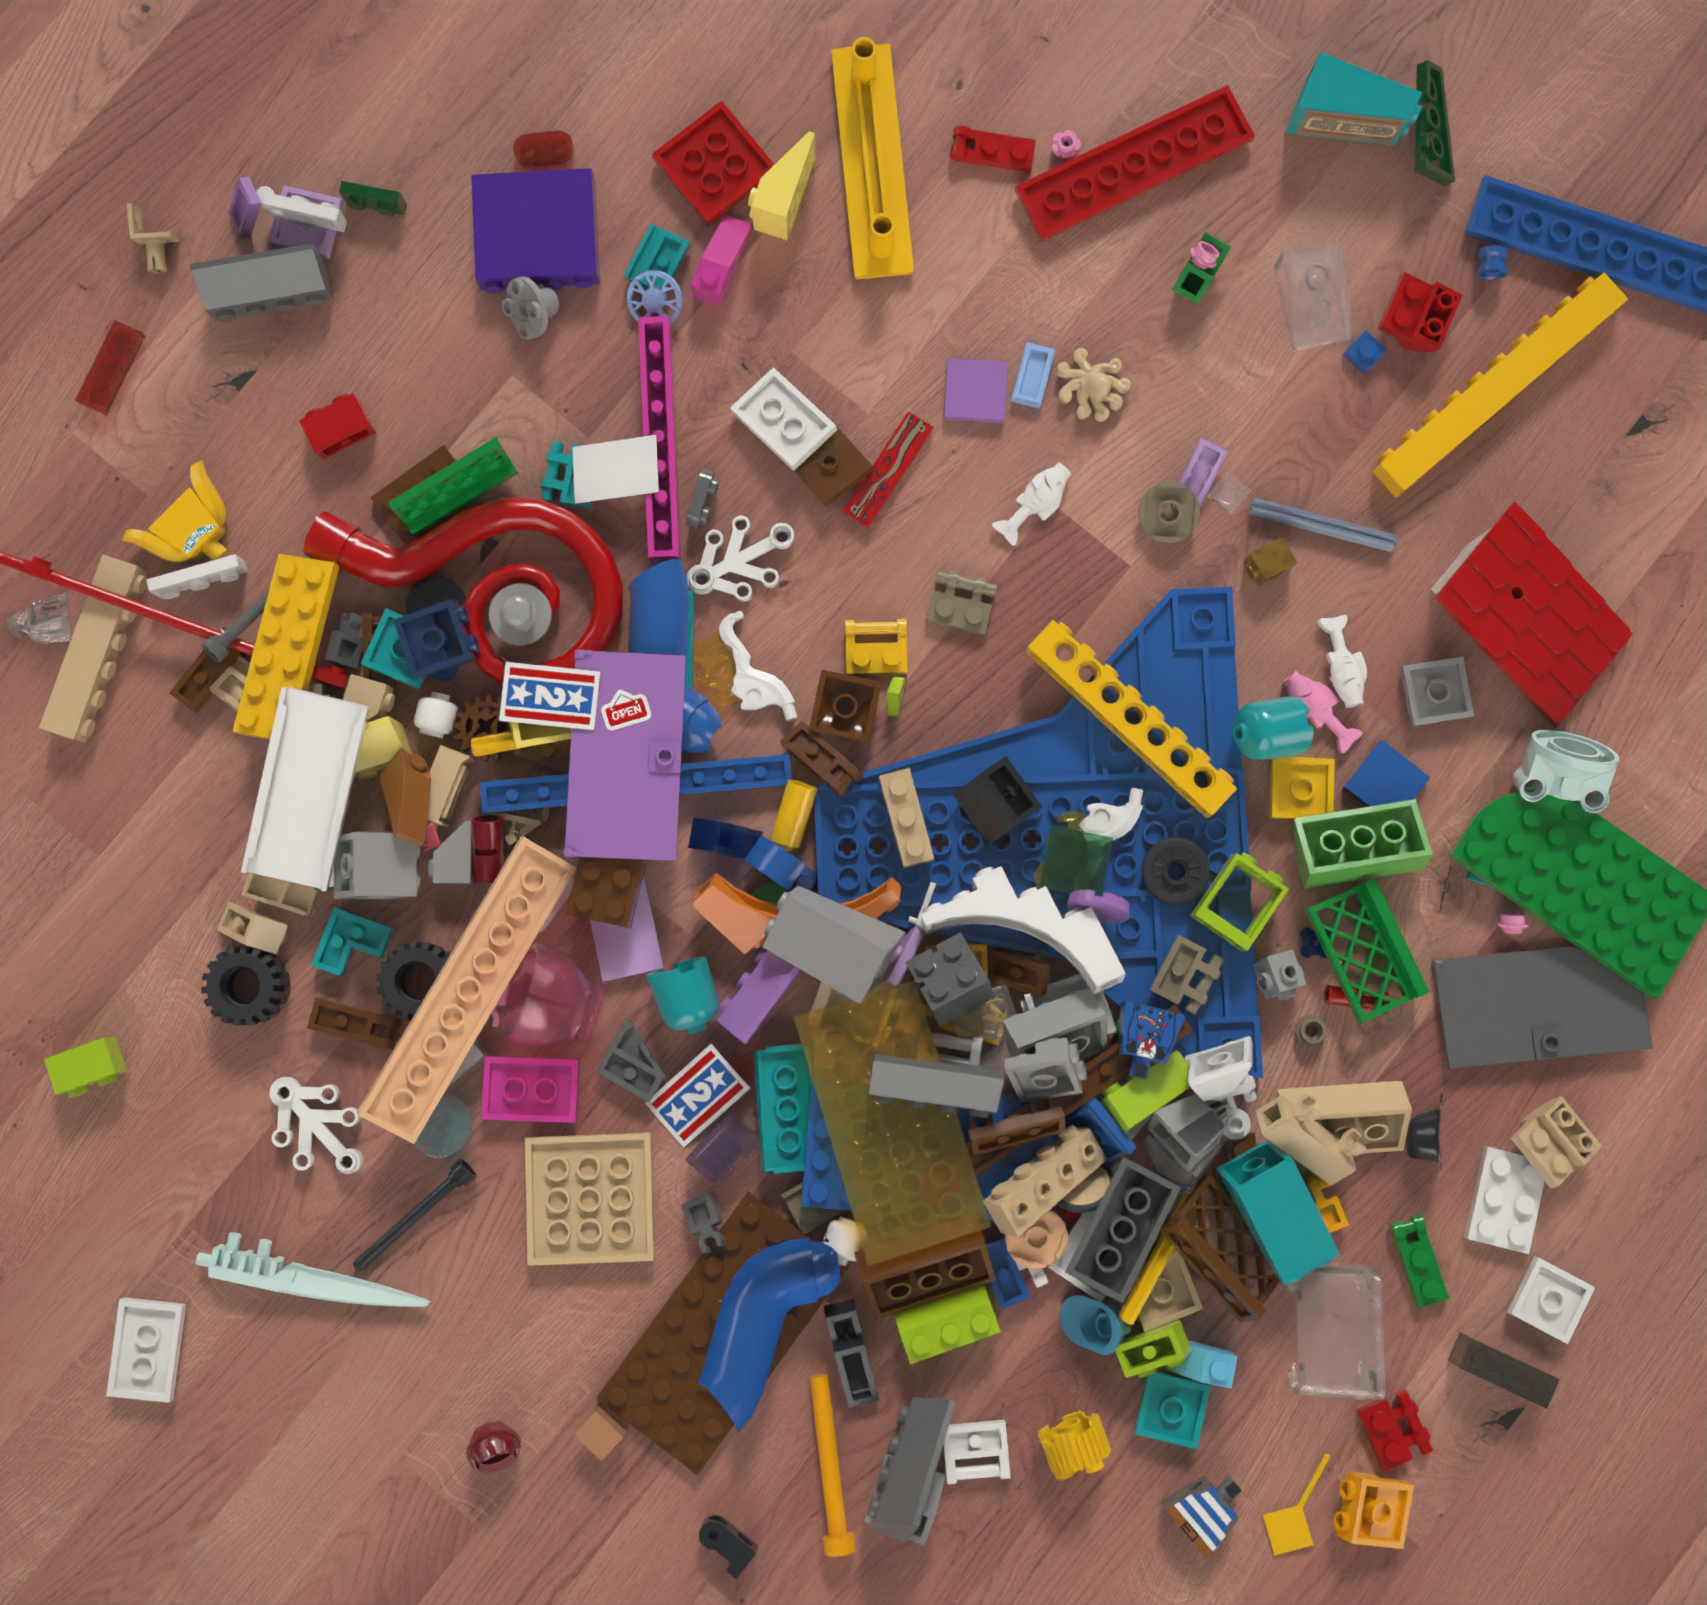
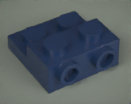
M450 599L393 620L413 679H419L445 669L450 670L478 660L476 652L480 651L478 640L474 634L469 635L465 623L470 622V617L466 607L463 604L459 606L458 601Z

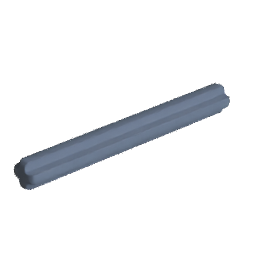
M1254 498L1249 506V514L1252 516L1384 551H1393L1397 544V536L1395 534Z

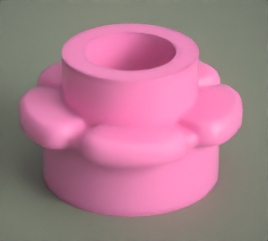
M1065 130L1063 133L1058 132L1054 135L1052 151L1056 157L1061 160H1069L1075 156L1076 152H1079L1081 141L1076 138V133ZM1068 142L1069 146L1066 147L1063 143Z
M1200 241L1195 248H1191V261L1198 268L1206 270L1208 267L1214 268L1217 265L1215 262L1219 252L1211 244Z
M1504 911L1500 913V921L1497 922V925L1503 928L1504 933L1520 934L1523 932V928L1529 926V923L1526 922V913Z

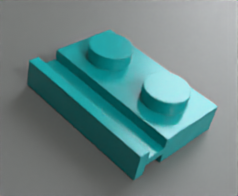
M651 223L624 273L625 279L633 281L639 274L650 270L665 272L674 279L691 247L690 241L665 229L662 230ZM657 276L655 287L662 288L665 279ZM646 277L639 281L643 288H650Z

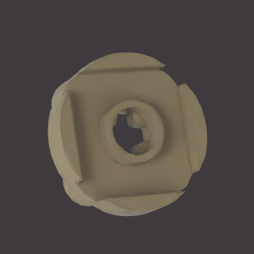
M1173 481L1162 482L1149 489L1141 499L1138 510L1139 521L1145 533L1153 539L1164 543L1178 542L1189 536L1198 525L1200 504L1194 493L1184 484ZM1167 503L1173 504V509L1178 510V515L1172 516L1171 521H1166V517L1160 513L1161 509L1166 508Z

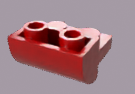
M1404 272L1398 279L1377 329L1401 340L1399 345L1404 348L1418 352L1437 351L1443 343L1463 294L1437 281L1430 285Z

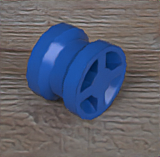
M1487 246L1477 251V259L1480 261V266L1476 269V276L1483 280H1497L1506 277L1508 268L1505 265V260L1509 255L1508 249L1502 246Z

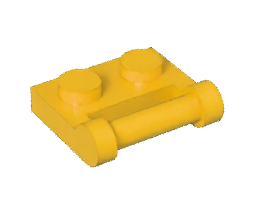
M897 619V622L855 623L854 620H845L846 675H897L908 673L906 619ZM897 634V642L855 643V635Z

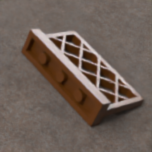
M1210 1174L1203 1175L1173 1217L1164 1221L1160 1232L1239 1322L1260 1320L1266 1311L1263 1305L1280 1280L1274 1273L1266 1275L1264 1255L1234 1201ZM1207 1187L1213 1193L1214 1206L1204 1204L1203 1192ZM1189 1210H1197L1198 1228H1194L1185 1218ZM1205 1210L1215 1211L1216 1228H1207ZM1223 1211H1229L1233 1216L1235 1229H1225ZM1207 1233H1217L1219 1251H1214L1208 1245ZM1226 1234H1235L1237 1252L1227 1251ZM1244 1234H1249L1254 1240L1255 1252H1245ZM1228 1256H1237L1239 1275H1235L1230 1270ZM1246 1257H1255L1257 1275H1248ZM1248 1279L1258 1280L1259 1294L1256 1298L1249 1291Z

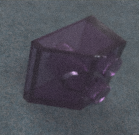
M732 1109L684 1160L711 1182L715 1183L719 1178L725 1181L737 1169L733 1163L741 1155L746 1159L759 1146L755 1142L759 1134Z

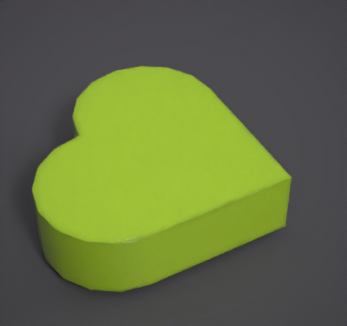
M894 676L891 680L887 692V716L899 717L905 678Z

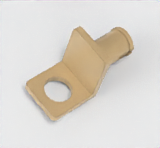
M133 203L127 204L130 239L140 245H146L147 271L152 273H159V270L162 273L167 272L165 245L180 242V238L172 232L144 233L142 210Z

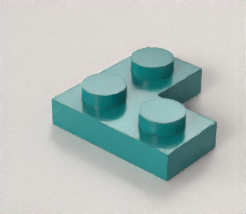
M334 907L311 966L343 976L354 948L383 958L394 928Z

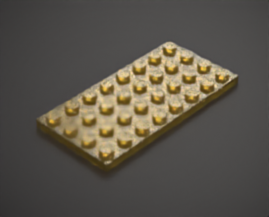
M915 980L871 993L862 1004L851 999L794 1017L868 1266L992 1227L957 1114L937 1111L938 1105L925 1103V1109L906 1107V1100L894 1098L893 1104L874 1102V1095H868L874 1054L940 1063Z

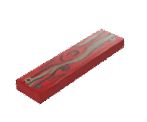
M908 411L873 464L874 471L863 479L844 508L843 513L869 529L932 433L934 427Z

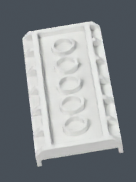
M281 688L241 872L255 873L315 887L325 892L329 889L369 712L368 706L300 689Z

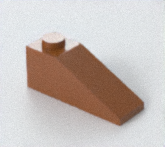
M399 749L380 773L379 778L394 836L422 846L426 837L431 777L426 760L418 754H410Z

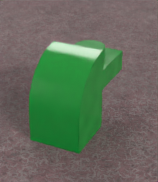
M1205 231L1200 241L1207 242L1218 250L1219 256L1215 262L1217 265L1214 268L1208 267L1206 270L1200 269L1192 263L1191 256L1172 288L1173 291L1196 304H1199L1232 247V245Z

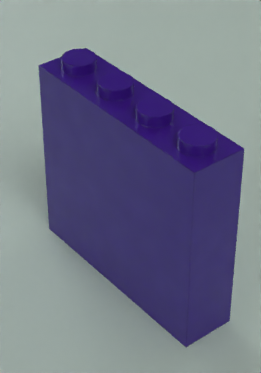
M592 168L471 175L475 278L481 291L500 293L503 289H507L512 279L521 276L530 278L536 285L542 284L544 287H549L552 290H559L563 286L575 285L577 288H590L593 284H600L596 183Z

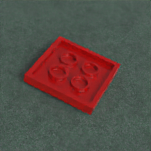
M722 100L652 153V159L707 226L747 197L753 187L758 188L761 177L775 165Z

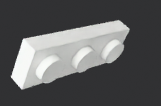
M234 554L150 578L146 582L149 592L162 599H171L178 597L180 592L191 589L197 591L206 589L210 586L209 583L215 581L230 582L237 580L240 574L247 573L248 571L245 561Z

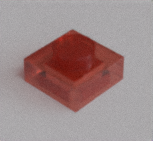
M735 1050L728 1063L750 1087L755 1079L754 1061Z

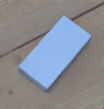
M1026 342L1011 402L1040 409L1056 349Z

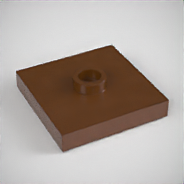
M837 426V431L794 470L826 507L874 471L870 462Z

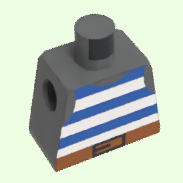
M1201 1476L1165 1498L1161 1503L1207 1559L1238 1521L1239 1516L1229 1503L1242 1490L1230 1476L1216 1488L1205 1476Z

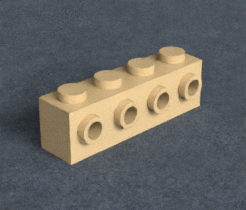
M1074 1125L1066 1127L1065 1132L1059 1133V1137L1051 1144L1041 1147L1036 1153L1037 1156L1030 1162L1019 1166L1010 1179L992 1189V1194L983 1203L1001 1233L1019 1237L1107 1160L1090 1128Z

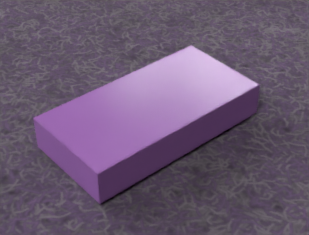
M249 176L238 179L228 212L241 238L252 235L261 206V201Z

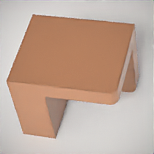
M598 1405L592 1415L576 1431L575 1437L602 1462L623 1439L627 1430L601 1405Z

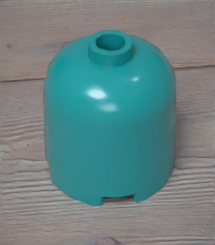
M1296 696L1251 702L1244 705L1237 712L1233 724V737L1238 749L1242 754L1253 760L1297 757L1300 753H1306L1312 743L1314 732L1313 726H1308L1305 714L1310 712L1309 708L1302 699Z
M699 956L673 964L674 969L662 972L661 969H658L646 975L664 1023L671 1029H687L688 1034L700 1032L706 1029L705 1023L712 1020L718 1013L719 999L706 956L701 958Z

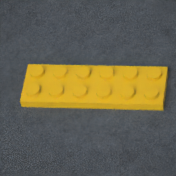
M278 554L233 732L270 740L281 688L290 687L308 691L340 567L336 563Z

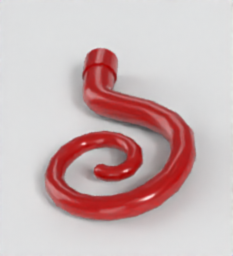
M500 498L461 511L423 536L398 548H393L361 532L359 527L324 511L313 522L304 543L303 552L312 559L334 562L340 566L339 571L343 570L374 585L402 587L415 584L434 573L478 542L508 531L537 530L557 538L574 552L586 569L593 590V611L587 629L571 649L562 656L544 663L532 665L575 669V650L605 652L613 642L623 615L624 585L612 552L598 533L578 515L541 498ZM531 564L506 565L488 573L471 588L463 604L470 617V622L465 623L469 635L474 634L480 647V651L476 652L478 660L474 662L483 673L502 685L504 682L505 664L510 661L496 653L487 639L483 627L484 611L490 599L507 586L529 584L540 590L548 599L552 610V620L560 608V588L548 571Z

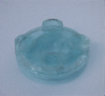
M443 1094L413 1145L421 1153L430 1157L442 1158L453 1155L468 1142L472 1132L473 1116L460 1099L452 1095Z

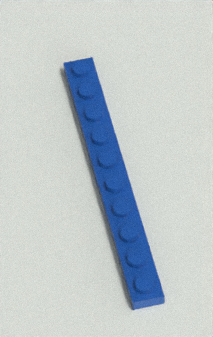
M790 754L681 764L679 795L786 786L789 779L792 780ZM569 774L480 782L482 813L567 806Z

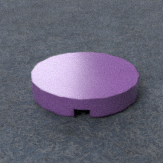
M1077 890L1069 895L1067 909L1069 911L1079 907L1082 910L1092 907L1098 921L1102 923H1121L1129 918L1130 904L1115 894L1103 892V897L1094 896L1095 891Z

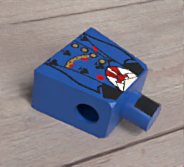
M1130 1001L1121 1003L1118 1054L1132 1057L1129 1071L1130 1076L1148 1079L1151 1062L1165 1064L1168 1061L1185 1015Z

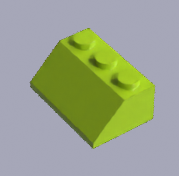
M984 1285L894 1313L910 1364L1001 1332Z

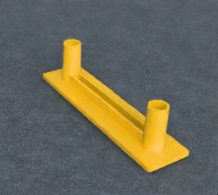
M861 37L853 43L852 47L835 48L831 51L855 279L909 275L914 273L891 47L890 44L876 45L872 39Z

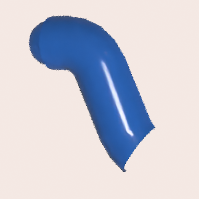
M672 559L649 568L629 584L628 653L686 656L687 661L688 581L681 560ZM686 664L681 753L683 754L684 751L693 754L705 753L711 749L709 745L712 736L718 728L722 727L721 718L716 709L708 703V698L693 691L688 686L686 681Z
M810 1238L789 1240L764 1249L747 1260L733 1277L723 1298L704 1367L697 1383L703 1385L720 1402L733 1420L738 1433L753 1416L761 1399L786 1313L794 1306L818 1302V1298L831 1293L841 1280L838 1255L832 1247L822 1242H810Z

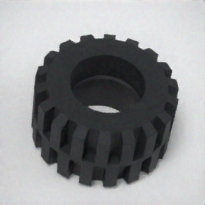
M425 942L402 944L397 947L396 951H390L386 955L388 957L387 961L381 962L379 968L382 969V972L377 974L376 981H380L381 987L377 988L378 995L382 994L384 997L381 1000L383 1005L389 1006L392 1014L400 1015L405 1020H412L423 1000H416L407 993L404 985L406 972L415 963H425L433 970L436 980L451 953L444 951L443 947Z
M242 946L227 949L228 952H221L216 955L218 960L210 961L207 965L210 973H203L202 980L207 981L206 987H201V993H207L208 998L203 1001L206 1006L213 1007L210 1013L214 1017H222L220 1021L233 1023V1025H254L270 1020L271 1015H277L281 1011L279 1006L286 1004L288 998L284 997L285 992H290L291 985H286L285 979H290L289 972H283L282 968L285 967V964L282 960L275 959L277 955L257 948ZM245 967L255 971L260 981V990L257 997L247 1005L241 1003L233 992L234 978Z

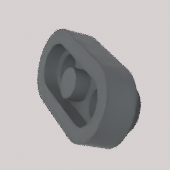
M704 468L701 470L688 511L686 527L699 530L701 524L707 525L711 508L707 507L710 496L715 497L719 486V479L715 478L714 471Z

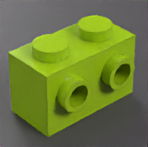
M116 1036L103 1037L44 1059L55 1095L67 1093L69 1098L88 1092L87 1086L98 1083V1086L102 1087L117 1082V1075L127 1072Z
M1180 1319L1124 1338L1115 1350L1126 1378L1138 1375L1139 1378L1149 1376L1156 1372V1368L1167 1365L1168 1368L1179 1366L1186 1362L1185 1358L1192 1351Z

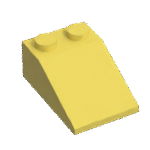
M808 132L761 177L758 188H752L748 206H751L749 217L753 218L754 230L788 241L816 160L815 133Z

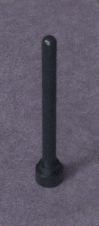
M460 1158L450 1167L451 1171L444 1182L355 1259L353 1263L354 1268L358 1271L363 1270L453 1189L469 1185L477 1177L474 1169L464 1159Z

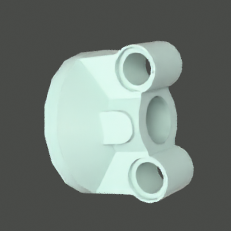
M1537 730L1531 734L1522 764L1513 775V783L1521 796L1527 801H1539L1547 794L1564 800H1578L1585 811L1598 813L1603 811L1609 804L1610 797L1608 791L1619 763V756L1611 748L1580 735L1556 730ZM1537 779L1532 786L1524 787L1528 781ZM1534 789H1535V791L1532 792V793H1528V792H1525V791H1524V790H1534ZM1597 791L1593 797L1585 798L1588 793Z

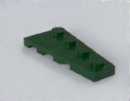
M1426 60L1417 64L1416 90L1422 92L1418 101L1422 108L1416 120L1415 172L1446 186L1455 182L1443 69Z

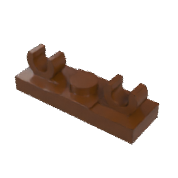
M1052 1098L1047 1099L1048 1110L1039 1111L1036 1103L1033 1102L1031 1103V1114L1011 1115L995 1124L993 1117L989 1114L988 1118H986L987 1125L984 1127H978L975 1124L974 1118H971L969 1121L970 1130L968 1132L973 1156L1065 1132V1115L1062 1107L1055 1108V1102Z

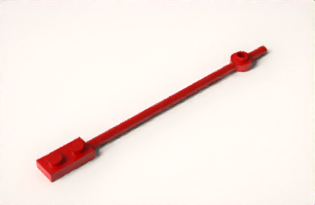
M0 551V564L40 580L57 584L204 639L224 633L50 569L51 562L33 556L32 560L29 561ZM236 638L230 646L231 649L252 656L255 644ZM316 660L311 679L346 691L350 679L345 676L347 671L330 664L327 669L316 666L318 661Z

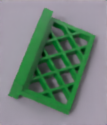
M495 437L389 501L388 504L394 513L407 525L412 535L416 537L519 473Z
M1376 878L1356 885L1347 891L1305 909L1358 1024L1364 1023L1430 992ZM1355 895L1360 905L1357 915L1343 910L1346 899L1349 896ZM1339 902L1337 907L1332 904ZM1325 908L1335 913L1331 927L1321 923L1316 913L1317 911ZM1341 915L1355 921L1351 936L1337 930ZM1361 924L1370 927L1373 933L1370 944L1357 939ZM1335 936L1349 941L1344 956L1335 953L1332 944ZM1355 944L1368 949L1364 964L1350 959ZM1375 952L1383 955L1387 962L1384 972L1370 967ZM1348 964L1362 969L1358 985L1350 982L1346 976ZM1368 972L1382 978L1378 992L1364 988ZM1388 980L1398 985L1402 994L1401 997L1394 1000L1384 996ZM1362 993L1376 998L1372 1011L1364 1014L1359 1004ZM1382 1001L1387 1003L1381 1006Z

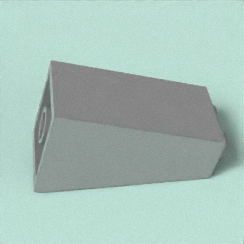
M797 886L789 893L784 892L779 899L776 909L780 911L776 919L772 918L765 928L764 935L767 938L762 947L862 1004L880 985L905 932Z

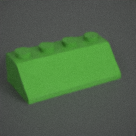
M1416 799L1295 818L1293 820L1296 863L1304 889L1422 871L1426 869L1433 856Z

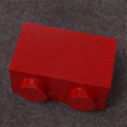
M354 393L349 395L342 394L333 399L332 404L324 408L312 409L305 414L304 418L298 420L313 450L322 460L377 433L363 405Z

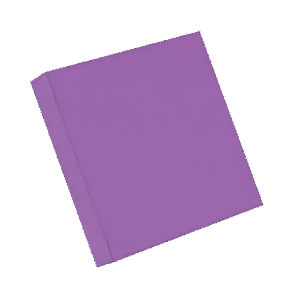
M948 358L944 420L1004 423L1008 362Z

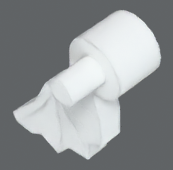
M930 882L918 919L911 916L908 919V922L915 924V927L922 931L924 929L921 925V914L924 913V910L929 905L936 885L933 882Z

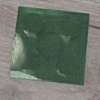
M1051 825L1039 887L1043 888L1046 886L1047 889L1065 893H1072L1077 890L1095 891L1094 896L1102 897L1113 838Z

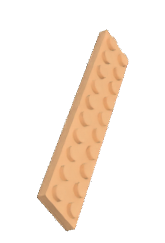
M524 836L519 838L356 1112L357 1115L413 1144L416 1142L572 877L576 867Z

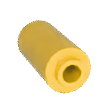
M790 779L787 781L770 837L775 844L788 852H792L793 848H800L817 792V788L810 784Z

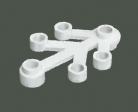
M743 515L735 517L732 521L733 532L724 561L714 566L713 562L716 551L723 546L724 538L719 530H710L705 536L706 547L701 563L693 566L687 574L688 587L699 595L708 594L713 589L734 595L740 602H747L751 599V586L746 582L735 584L719 577L731 572L761 581L767 588L775 587L779 582V575L775 569H762L746 563L774 548H789L794 542V531L790 525L786 523L775 524L770 530L769 537L739 552L744 535L750 531L751 525L747 517ZM744 521L747 523V527L744 530H738L736 528L737 522ZM785 533L788 539L785 542H779L776 539L777 535ZM712 535H718L720 541L717 544H711L709 538ZM768 573L776 576L775 580L771 583L764 580L765 575ZM700 575H705L708 581L706 584L700 585L696 582L697 578ZM742 587L749 590L748 595L745 597L737 594L738 590Z
M281 1077L270 1088V1098L278 1106L277 1130L272 1134L273 1144L277 1147H285L292 1143L293 1132L290 1130V1122L293 1110L300 1118L298 1153L293 1157V1165L296 1169L306 1170L314 1164V1156L312 1154V1135L314 1133L336 1157V1167L341 1173L352 1174L360 1170L364 1161L362 1153L355 1148L346 1149L323 1123H342L346 1127L354 1126L361 1119V1116L356 1113L358 1109L355 1107L343 1110L310 1109L302 1099H320L326 1104L334 1103L339 1099V1088L333 1084L324 1085L323 1087H301L296 1079ZM283 1087H287L290 1091V1095L286 1099L280 1094ZM327 1088H331L334 1092V1097L331 1100H328L324 1095ZM348 1111H352L355 1115V1120L352 1123L348 1122L345 1118ZM281 1131L287 1135L285 1143H281L278 1140V1134ZM301 1155H305L308 1158L306 1166H302L299 1163ZM345 1156L352 1158L353 1163L351 1167H346L343 1164Z

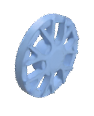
M650 270L639 274L633 279L627 292L629 310L637 321L638 317H642L637 312V309L642 305L648 310L644 317H652V312H658L659 316H668L662 309L666 305L671 307L675 312L671 317L669 316L670 324L678 318L681 312L683 298L680 287L665 272ZM657 276L665 279L662 288L655 287ZM644 277H646L650 288L646 291L639 282ZM674 289L676 299L668 300L666 291ZM634 291L642 294V301L633 300Z

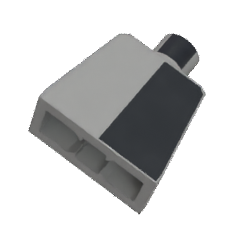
M1192 1095L1156 1110L1147 1129L1189 1172L1219 1142L1226 1128L1222 1120L1227 1117L1228 1113L1226 1107L1221 1102L1215 1101L1207 1106L1199 1096Z

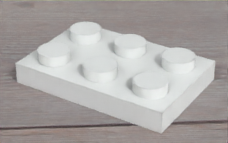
M774 367L730 407L732 414L793 471L837 431L836 425Z
M1483 1146L1464 1238L1529 1254L1544 1180L1525 1156Z
M125 1297L119 1299L106 1396L167 1403L174 1400L186 1304Z

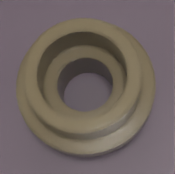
M1307 1015L1297 1022L1295 1033L1302 1044L1317 1046L1325 1040L1327 1026L1320 1017ZM1308 1025L1315 1027V1034L1311 1037L1306 1034V1027Z

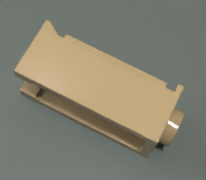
M442 745L439 747L429 772L431 787L427 824L434 823L436 830L439 825L448 828L449 825L445 824L446 819L450 820L470 771L467 766L475 761V759Z

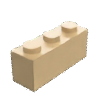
M910 768L880 775L878 780L902 868L933 861L934 855Z

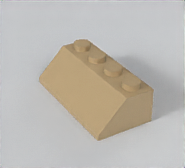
M1402 1081L1277 1089L1276 1098L1282 1095L1294 1105L1302 1095H1311L1316 1099V1103L1312 1107L1320 1112V1116L1315 1121L1339 1139L1347 1130L1354 1128L1361 1133L1362 1137L1356 1141L1365 1146L1366 1150L1363 1153L1404 1150L1412 1108Z

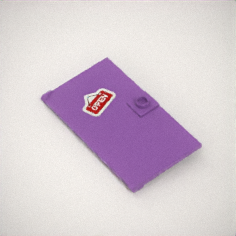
M575 650V669L599 671L600 679L594 730L571 728L564 856L676 861L686 656Z

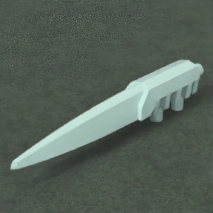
M235 1232L229 1233L227 1245H218L213 1249L212 1255L199 1252L196 1258V1265L209 1267L208 1277L276 1292L364 1305L425 1307L430 1303L427 1299L401 1290L335 1272L308 1267L300 1263L292 1262L283 1268L285 1257H269L272 1246L271 1240L260 1239L257 1254H254V1250L249 1249L247 1251H240L239 1246L242 1235Z

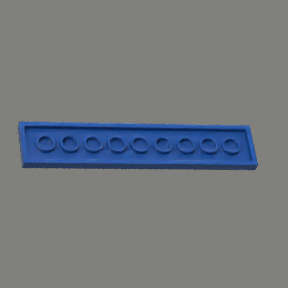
M1484 175L1481 179L1465 228V235L1596 278L1605 273L1615 284L1707 314V247Z

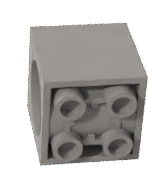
M353 832L340 835L334 862V899H401L416 897L420 887V875L417 872L420 845L395 837L394 833Z

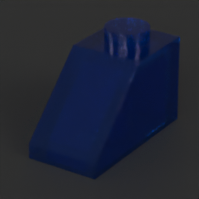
M694 818L688 848L744 860L760 836L763 835V832L719 820Z

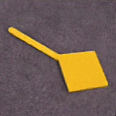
M1329 1454L1323 1456L1297 1506L1263 1514L1274 1556L1313 1545L1303 1507L1330 1459Z

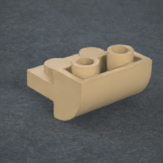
M1562 1096L1544 1103L1521 1121L1523 1126L1511 1137V1140L1550 1188L1559 1187L1576 1167L1584 1166L1602 1147Z

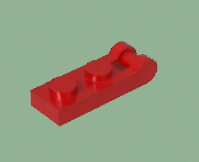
M964 125L954 127L953 138L955 142L951 146L949 154L952 160L1031 173L1036 140L972 130ZM966 143L975 144V149H967Z

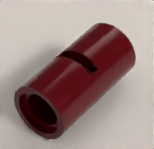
M496 815L476 816L471 818L474 881L493 883L504 865L503 819L501 816Z

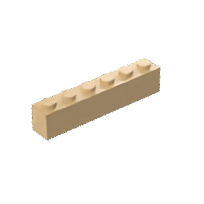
M102 554L92 585L138 601L139 595L147 587L146 576L148 572L137 565ZM89 596L86 597L39 729L86 743L87 738L94 732L95 716L98 709L105 702L107 683L116 672L115 661L119 651L126 644V631L129 623L135 619L136 613Z

